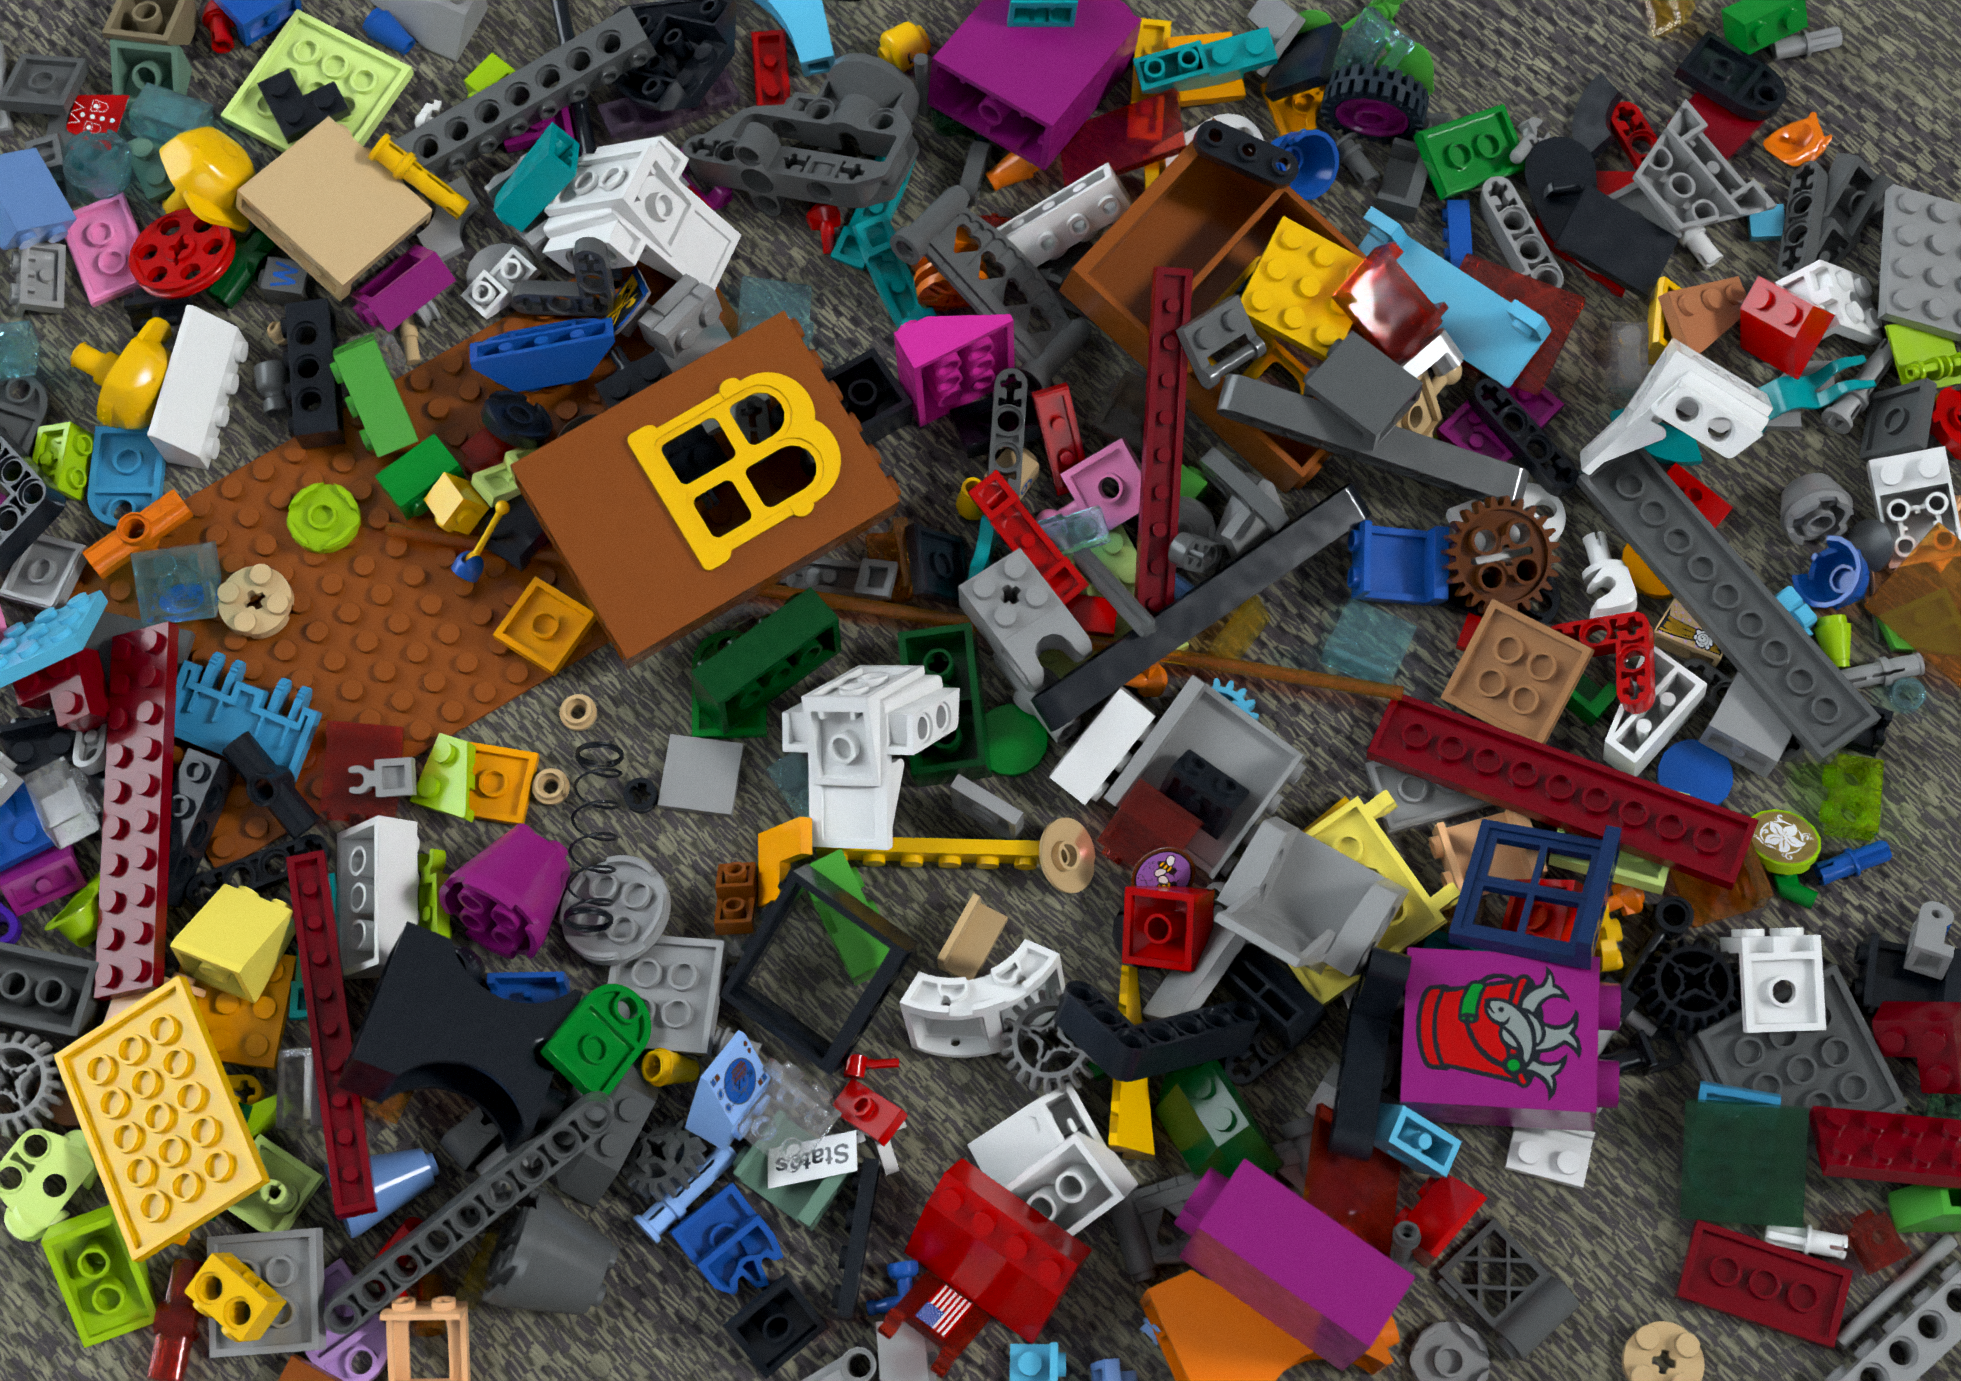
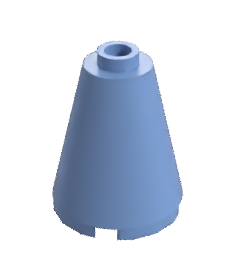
M422 1148L370 1156L378 1212L343 1219L344 1226L351 1238L361 1235L435 1185L434 1176L439 1175V1169L432 1153L425 1154ZM325 1164L324 1169L329 1186L331 1187L328 1164Z

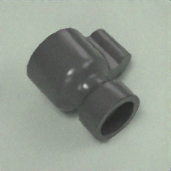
M269 360L255 365L253 369L256 389L259 394L265 397V400L262 402L264 416L272 419L279 417L280 414L282 416L291 415L293 413L292 404H288L285 393V384L290 383V371L287 372L285 370L284 362L282 360ZM309 372L306 374L305 378H310Z

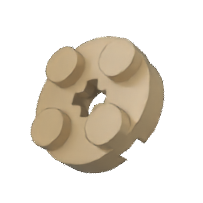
M256 564L236 571L226 582L219 586L217 591L219 598L218 609L225 624L234 633L240 636H251L253 639L267 638L282 630L290 619L288 615L291 612L292 605L294 607L295 598L291 586L278 571L271 569L266 564ZM255 595L265 596L261 600L262 607L256 610L253 606L247 608L251 597Z
M1658 1321L1637 1329L1624 1345L1622 1369L1628 1381H1702L1705 1363L1700 1349V1342L1694 1334L1689 1333L1685 1328L1675 1323ZM1661 1351L1667 1352L1668 1359L1674 1361V1367L1668 1368L1665 1374L1659 1373V1366L1652 1364L1653 1357H1659Z

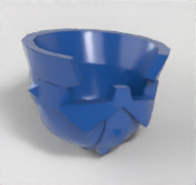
M1303 128L1300 131L1290 132L1278 137L1271 142V144L1292 153L1298 161V175L1289 185L1305 201L1316 199L1326 193L1333 184L1339 169V152L1335 141L1328 133L1318 129L1306 130ZM1276 163L1278 170L1286 171V166L1283 163Z
M1827 535L1826 541L1829 548L1820 553H1814L1811 556L1812 563L1809 570V579L1807 573L1793 575L1792 579L1795 591L1805 603L1812 607H1833L1837 611L1839 608L1851 605L1855 601L1858 602L1860 599H1865L1870 572L1867 562L1861 554V549H1856L1852 542L1841 536Z

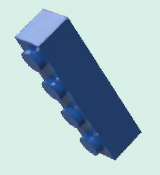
M1447 200L1445 208L1441 209V222L1446 223V228L1442 230V241L1447 242V248L1443 250V259L1474 278L1469 200Z

